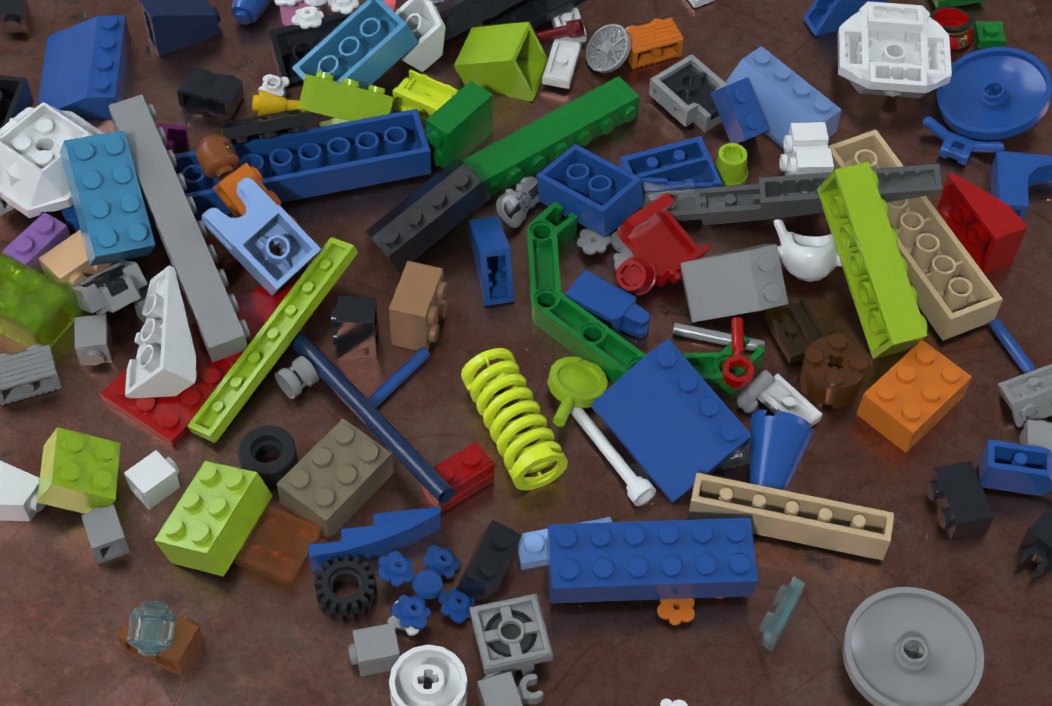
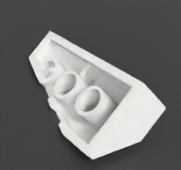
M169 265L150 280L142 310L146 321L141 332L136 333L134 341L139 344L136 359H130L127 367L125 396L128 398L177 396L188 387H191L197 377L196 353L175 268Z

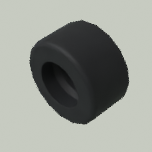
M276 426L257 427L248 432L240 441L237 451L240 468L257 472L268 489L277 488V483L298 463L294 439L289 432ZM274 452L280 454L278 459L272 462L263 463L256 460L264 453Z

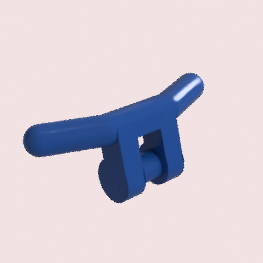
M930 116L923 119V125L944 141L938 155L944 159L950 157L958 160V164L966 166L972 152L996 153L997 151L1004 150L1002 142L975 141L948 131Z

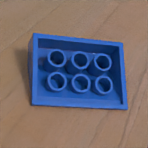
M125 15L96 16L48 36L37 106L44 102L62 111H72L85 121L112 120L108 105L124 100L131 42Z
M669 339L644 356L591 404L593 410L672 504L694 488L696 473L712 474L744 449L752 437Z

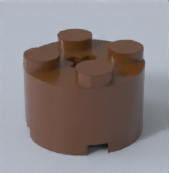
M833 333L830 336L819 338L812 342L805 352L800 370V389L805 397L816 405H833L832 408L845 407L851 404L858 396L867 370L868 359L862 349L847 339L842 333Z

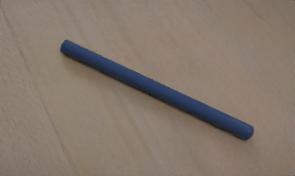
M300 330L289 345L300 356H304L310 361L319 377L439 504L449 502L454 496V489Z

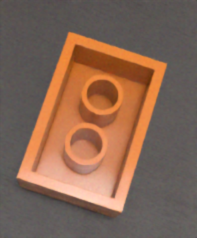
M921 340L863 394L856 415L906 453L964 398L972 376L924 340Z

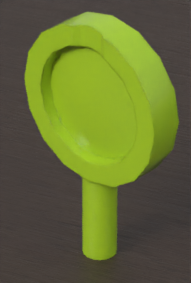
M574 356L559 359L552 365L547 384L550 392L557 400L561 401L553 418V423L556 426L563 427L573 407L590 408L591 404L607 390L608 380L605 372L597 364Z

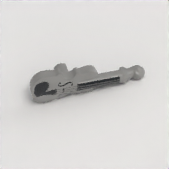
M531 176L524 177L520 184L516 185L515 191L513 189H506V193L498 198L496 202L497 213L507 228L519 227L523 220L527 219L529 208H533L536 203L540 202L537 179Z

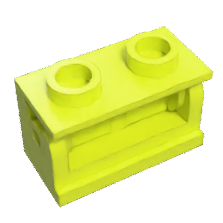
M410 69L409 78L406 77L393 90L394 110L402 112L417 109L421 122L426 124V119L452 98L458 90Z

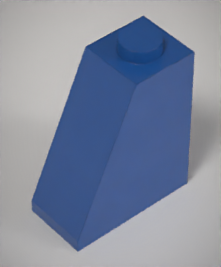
M814 0L803 19L815 36H823L838 31L839 27L847 19L859 12L860 8L868 1L888 3L889 0Z
M499 217L469 220L471 248L484 305L515 302L511 249Z

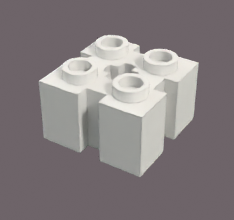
M825 122L790 124L789 134L784 135L783 139L785 153L780 154L779 158L780 171H785V176L833 172L834 163L831 149H828L829 138Z

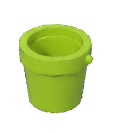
M736 143L723 145L719 149L714 162L722 182L721 187L745 185L748 177L746 149Z

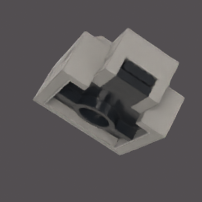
M691 54L651 78L649 95L685 127L694 123L703 132H707L722 122L710 92L725 87L727 84Z
M121 260L68 288L79 309L90 313L96 312L97 315H101L107 311L115 312L140 299V294L142 293L140 288L148 285L137 262Z

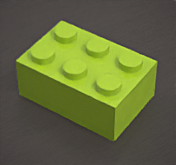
M205 461L154 541L171 563L224 577L273 495L257 472Z

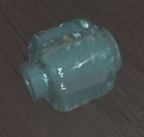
M160 601L142 602L139 607H136L130 613L127 635L128 643L133 648L138 649V653L144 656H157L160 654V651L170 648L174 642L175 613L169 609L166 603Z

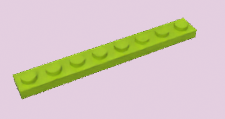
M333 237L327 241L187 425L192 433L213 443L217 442L358 254L354 245Z

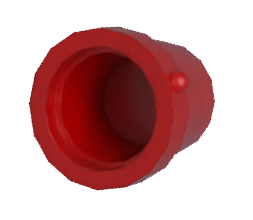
M639 256L626 259L618 267L616 273L619 285L632 295L648 293L654 288L659 276V272H657L652 261Z

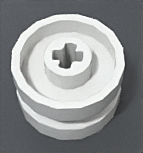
M428 644L414 647L402 654L393 665L389 679L392 706H467L468 683L465 667L456 654L446 648Z

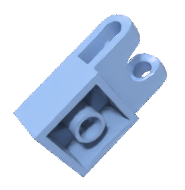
M244 177L238 182L236 190L237 195L246 207L245 215L239 218H230L218 208H210L202 214V221L208 230L269 294L274 296L317 256L321 248L251 178ZM269 246L272 249H275L276 247L280 248L281 252L279 253V256L273 255L270 252L271 249L269 248Z

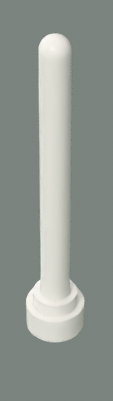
M573 407L570 413L627 484L626 489L628 490L627 496L635 506H642L650 501L655 495L656 489L649 480L636 476L583 408Z

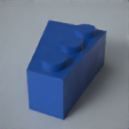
M701 136L622 156L618 167L642 179L643 193L722 186L721 179Z

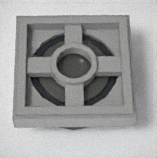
M537 593L469 607L485 675L493 672L502 671L506 673L511 671L514 678L515 672L521 670L522 675L526 676L534 670V664L553 660V652Z

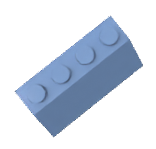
M762 46L744 57L725 82L729 85L749 77L769 130L764 133L782 148L784 135L789 134L791 123L825 122L828 138L837 132L842 109Z

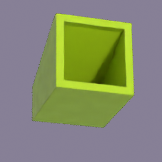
M530 22L472 27L455 61L454 67L464 85L472 81L489 92L524 101H533L542 82L548 58Z

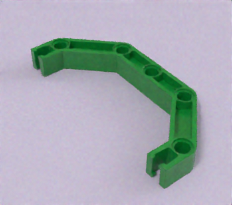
M555 201L531 221L527 228L526 249L530 316L536 326L576 356L597 364L605 372L606 378L615 383L647 354L641 352L561 293L558 251L576 236L578 216L571 212L568 215V219L561 223V213L564 211V207ZM745 335L742 356L744 355L746 345L750 342L749 338ZM731 342L721 352L681 353L717 395H730L740 389L727 385L721 375L724 362L727 358L734 356ZM759 345L755 348L754 353L748 357L754 365V374L761 368L765 349ZM740 367L729 369V372L737 378L747 375V372Z

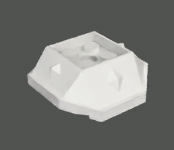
M868 1L860 8L859 12L851 16L839 27L837 34L838 75L847 78L859 94L921 98L930 91L950 83L952 69L949 34L939 23L930 17V13L923 5Z
M44 102L35 108L27 107L16 117L10 118L9 122L0 129V198L28 218L39 216L41 212H52L71 207L73 200L60 155L64 140L105 133L72 111H62Z

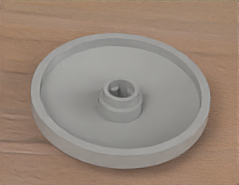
M895 587L873 594L856 608L850 617L843 637L842 654L846 671L856 689L874 706H963L973 695L983 674L984 649L976 627L956 604L929 590L916 587Z

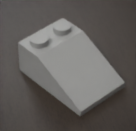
M762 244L680 263L691 322L755 312L788 304L777 244Z

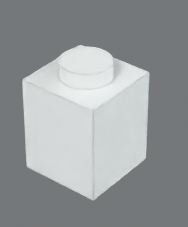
M157 450L124 472L129 489L148 510L180 488L177 476L180 473L179 468L170 457L164 459Z

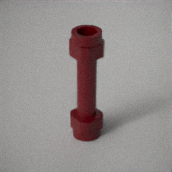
M577 19L567 21L564 26L535 32L539 42L565 36L574 38L584 35V26L582 20Z

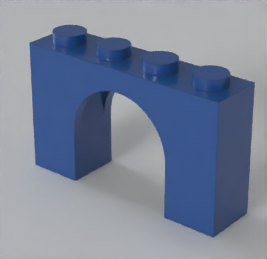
M997 151L990 168L991 195L1011 206L1015 213L1024 221L1029 208L1028 188L1036 184H1052V156Z

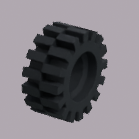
M349 554L343 555L344 561H339L338 557L335 556L332 557V565L326 561L322 564L323 571L318 569L316 573L317 580L315 579L314 586L317 602H319L322 612L326 610L328 617L332 618L336 614L337 621H343V617L348 615L349 621H354V614L358 613L361 618L365 616V608L369 611L373 608V601H376L377 598L375 573L373 568L370 569L367 561L361 564V559L358 556H355L353 561H350ZM343 579H352L359 584L358 591L349 597L337 596L333 592V587L335 583Z

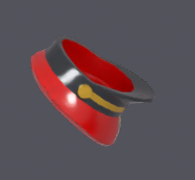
M950 6L940 7L933 11L931 18L939 23L949 34L950 50H960L970 45L973 40L972 26L976 22L973 16L962 9Z

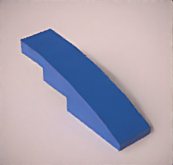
M440 507L373 514L374 526L341 529L342 541L308 545L311 571L317 572L318 569L323 571L322 564L327 561L332 565V557L335 556L338 557L339 561H344L343 555L349 554L350 561H353L354 557L358 556L361 562L409 546L441 529Z

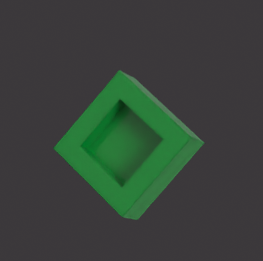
M975 22L973 33L977 48L1005 46L1006 38L1002 22Z

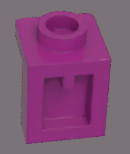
M158 123L157 128L162 126L168 142L164 144L166 151L171 149L174 154L175 148L189 147L186 126Z

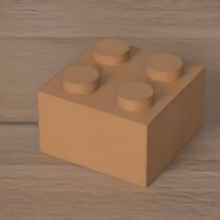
M407 261L389 307L392 345L416 351L423 347L428 351L430 343L436 342L439 333V318L445 317L448 308V300H444L448 283L443 281L442 268Z

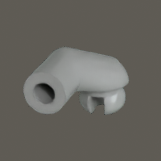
M767 370L761 372L738 395V407L742 408L746 413L755 411L758 407L756 399L776 381L775 378Z

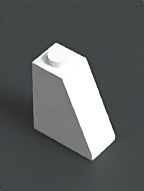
M0 461V521H31L35 514L45 507V504L37 503L40 478L3 461Z

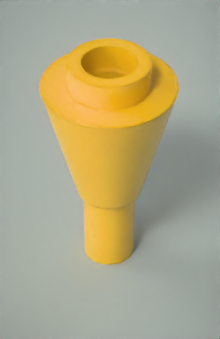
M259 89L258 95L253 94L252 111L257 112V116L300 109L298 108L299 100H288L285 97Z

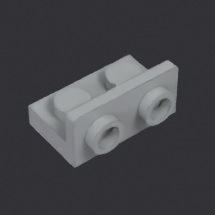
M1052 364L998 383L1000 394L1011 409L1014 423L1017 427L1024 426L1027 420H1041L1052 416Z

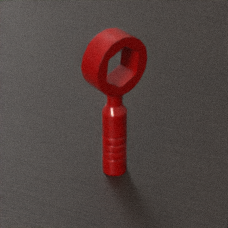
M735 317L731 320V349L734 356L727 358L724 362L721 375L727 385L738 389L744 388L752 382L755 369L753 363L748 358L742 356L744 351V320L740 317ZM740 367L747 372V375L737 378L729 372V369Z

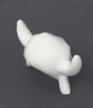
M776 219L773 222L781 243L780 246H777L780 263H783L788 272L798 280L807 282L819 281L828 276L836 266L842 267L832 234L819 237L802 236L788 232L784 222L780 219Z

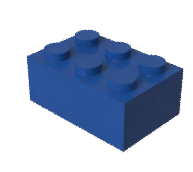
M576 144L536 175L540 202L550 206L557 201L564 207L563 215L568 217L572 212L578 216V223L605 238L643 206L641 178Z

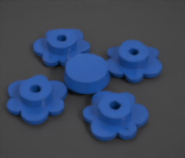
M435 545L430 546L427 550V555L423 558V564L429 568L428 570L421 571L416 576L411 569L413 566L412 561L407 558L404 559L403 555L398 551H391L387 557L382 556L379 559L378 564L380 568L378 576L382 580L391 581L394 586H400L403 582L410 583L413 581V588L418 594L410 598L402 595L398 599V603L393 605L391 612L394 617L400 619L401 626L405 628L412 626L417 630L423 629L427 624L426 619L431 615L430 609L425 607V600L423 598L434 599L438 596L439 602L442 604L441 612L446 616L450 615L454 622L462 623L466 617H471L469 607H473L475 603L474 598L457 590V587L452 588L451 591H442L443 582L441 577L452 578L455 574L454 571H457L461 566L460 560L452 556L453 552L451 549H441Z

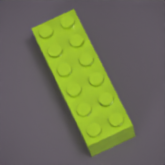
M868 161L835 169L819 186L817 192L872 358L876 359L907 351L928 335L926 319L920 314L917 305L916 289L910 285L907 276V262L900 255L897 246L898 236L895 229L891 227L887 216V203L884 199H881L878 190L877 174L871 169Z

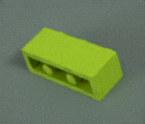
M317 71L316 76L309 74L305 76L298 108L346 121L390 114L394 97L385 95V88L369 84L368 90L359 88L360 82L343 78L342 83L333 81L334 75Z

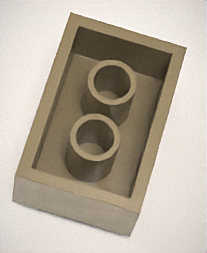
M342 419L277 483L280 504L327 539H330L393 475L392 453L345 419Z

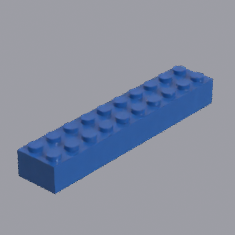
M417 109L233 144L240 159L239 165L235 170L246 162L250 167L254 166L263 178V185L268 191L272 190L278 196L281 203L431 174L430 148ZM196 151L174 154L177 162V167H174L176 174L182 173L187 185V190L184 191L186 198L192 196L197 209V214H194L195 219H201L202 214L210 208H218L224 214L231 213L213 189L222 180L209 178L204 174L197 160ZM143 197L150 227L155 228V223Z

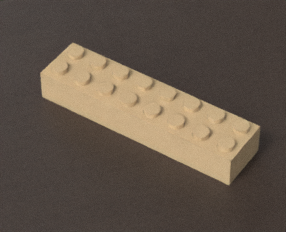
M876 129L828 146L832 153L833 171L838 168L868 161L871 169L903 167V164ZM926 196L888 202L887 216L891 227L897 233V246L900 255L907 262V276L910 285L916 289L917 305L940 338L946 340L995 320L1003 301L1002 297Z

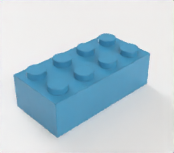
M367 0L295 64L292 69L303 83L306 74L316 76L317 71L334 75L333 81L342 83L343 78L360 82L359 88L367 89L369 84L372 85L419 41L407 23L383 0Z
M125 130L64 140L60 155L90 266L150 255L155 247V241Z

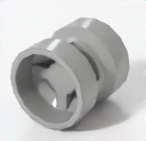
M304 356L296 358L288 369L282 368L275 373L278 385L291 399L299 396L304 387H311L319 381L317 371Z

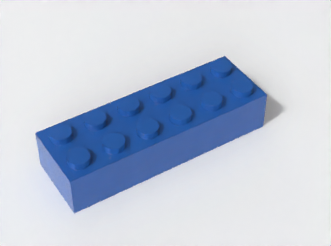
M750 518L548 524L546 546L550 603L752 596L758 583Z

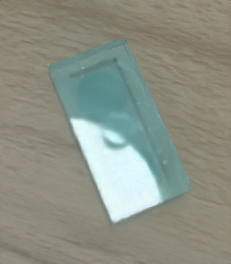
M793 576L788 588L783 585L780 587L774 600V604L778 605L774 614L767 612L759 628L760 631L764 632L761 646L771 651L774 650L802 596L806 582Z

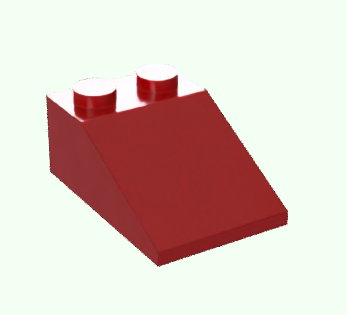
M955 173L948 174L936 209L984 274L1012 265L1027 229L1023 219L1008 204Z

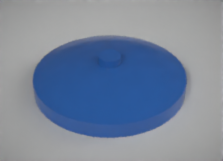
M1010 47L985 48L961 57L951 65L952 76L950 83L937 88L938 109L945 123L961 135L979 140L1005 139L1027 131L1043 118L1052 101V80L1046 66L1034 55Z

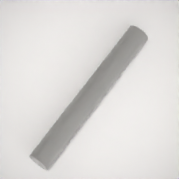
M675 323L673 328V335L722 345H728L732 339L729 333ZM749 338L750 342L745 347L746 350L754 351L759 345L764 349L765 341Z

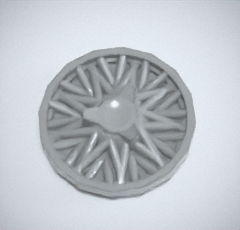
M617 24L605 25L598 29L587 45L586 59L588 65L600 73H609L619 68L627 59L631 49L629 32Z

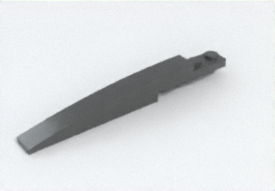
M940 164L872 169L878 177V190L881 199H884L886 203L942 193L943 190ZM832 172L760 177L759 184L645 192L643 193L642 208L668 193L674 200L668 211L677 221L702 219L703 225L824 213L817 189Z

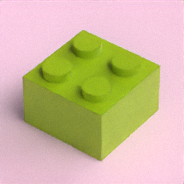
M57 427L43 446L37 503L84 514L90 513L98 507L112 505L116 500L121 443Z

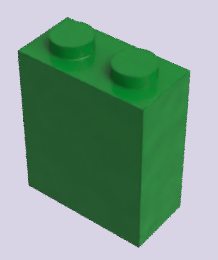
M470 81L426 119V139L430 148L432 164L445 168L456 158L462 161L493 133L492 93Z

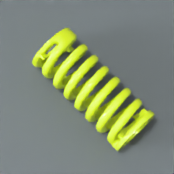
M494 348L472 358L462 369L461 378L467 390L470 391L473 402L477 404L478 413L483 417L485 427L490 430L492 441L497 444L496 447L499 455L504 458V465L508 469L515 487L524 491L534 490L557 479L567 468L568 460L564 453H561L560 444L553 441V431L546 428L547 419L540 414L539 404L533 401V392L526 387L525 377L519 374L520 368L512 352L505 348ZM498 358L505 359V361H500L490 366L489 361ZM484 364H486L487 368L484 369L481 373H479L476 378H474L476 372ZM514 385L510 390H507L502 394L493 396L499 390L507 386ZM518 398H521V399H520L518 402H516L515 404H513V405H511V406H509V407L500 409L501 407H503V406H504L505 404H507L508 402H510V401H512V400H515V399H518ZM523 412H527L522 417L508 422L514 416ZM534 425L528 431L515 435L522 429ZM541 439V440L538 441L537 443H535V444H533V445H531V446H529V447L523 448V447H525L527 444H529V443H531V442H533V441H535V440ZM557 461L556 466L551 471L543 475L541 474L540 470ZM537 472L538 474L536 477H524L528 473Z

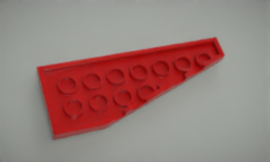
M311 262L274 296H271L261 286L236 300L239 311L235 312L238 320H245L250 333V337L246 338L247 346ZM196 322L189 326L196 353L197 371L195 383L191 387H188L177 396L128 398L125 396L126 368L100 393L102 401L173 448L190 431L187 425L243 353L240 352L212 363Z

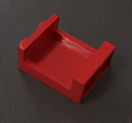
M665 193L628 217L616 231L617 236L634 256L645 257L652 261L657 272H659L656 283L660 288L670 281L674 285L682 279L681 262L704 258L712 248L708 243L699 248L668 211L674 203V200L668 193Z

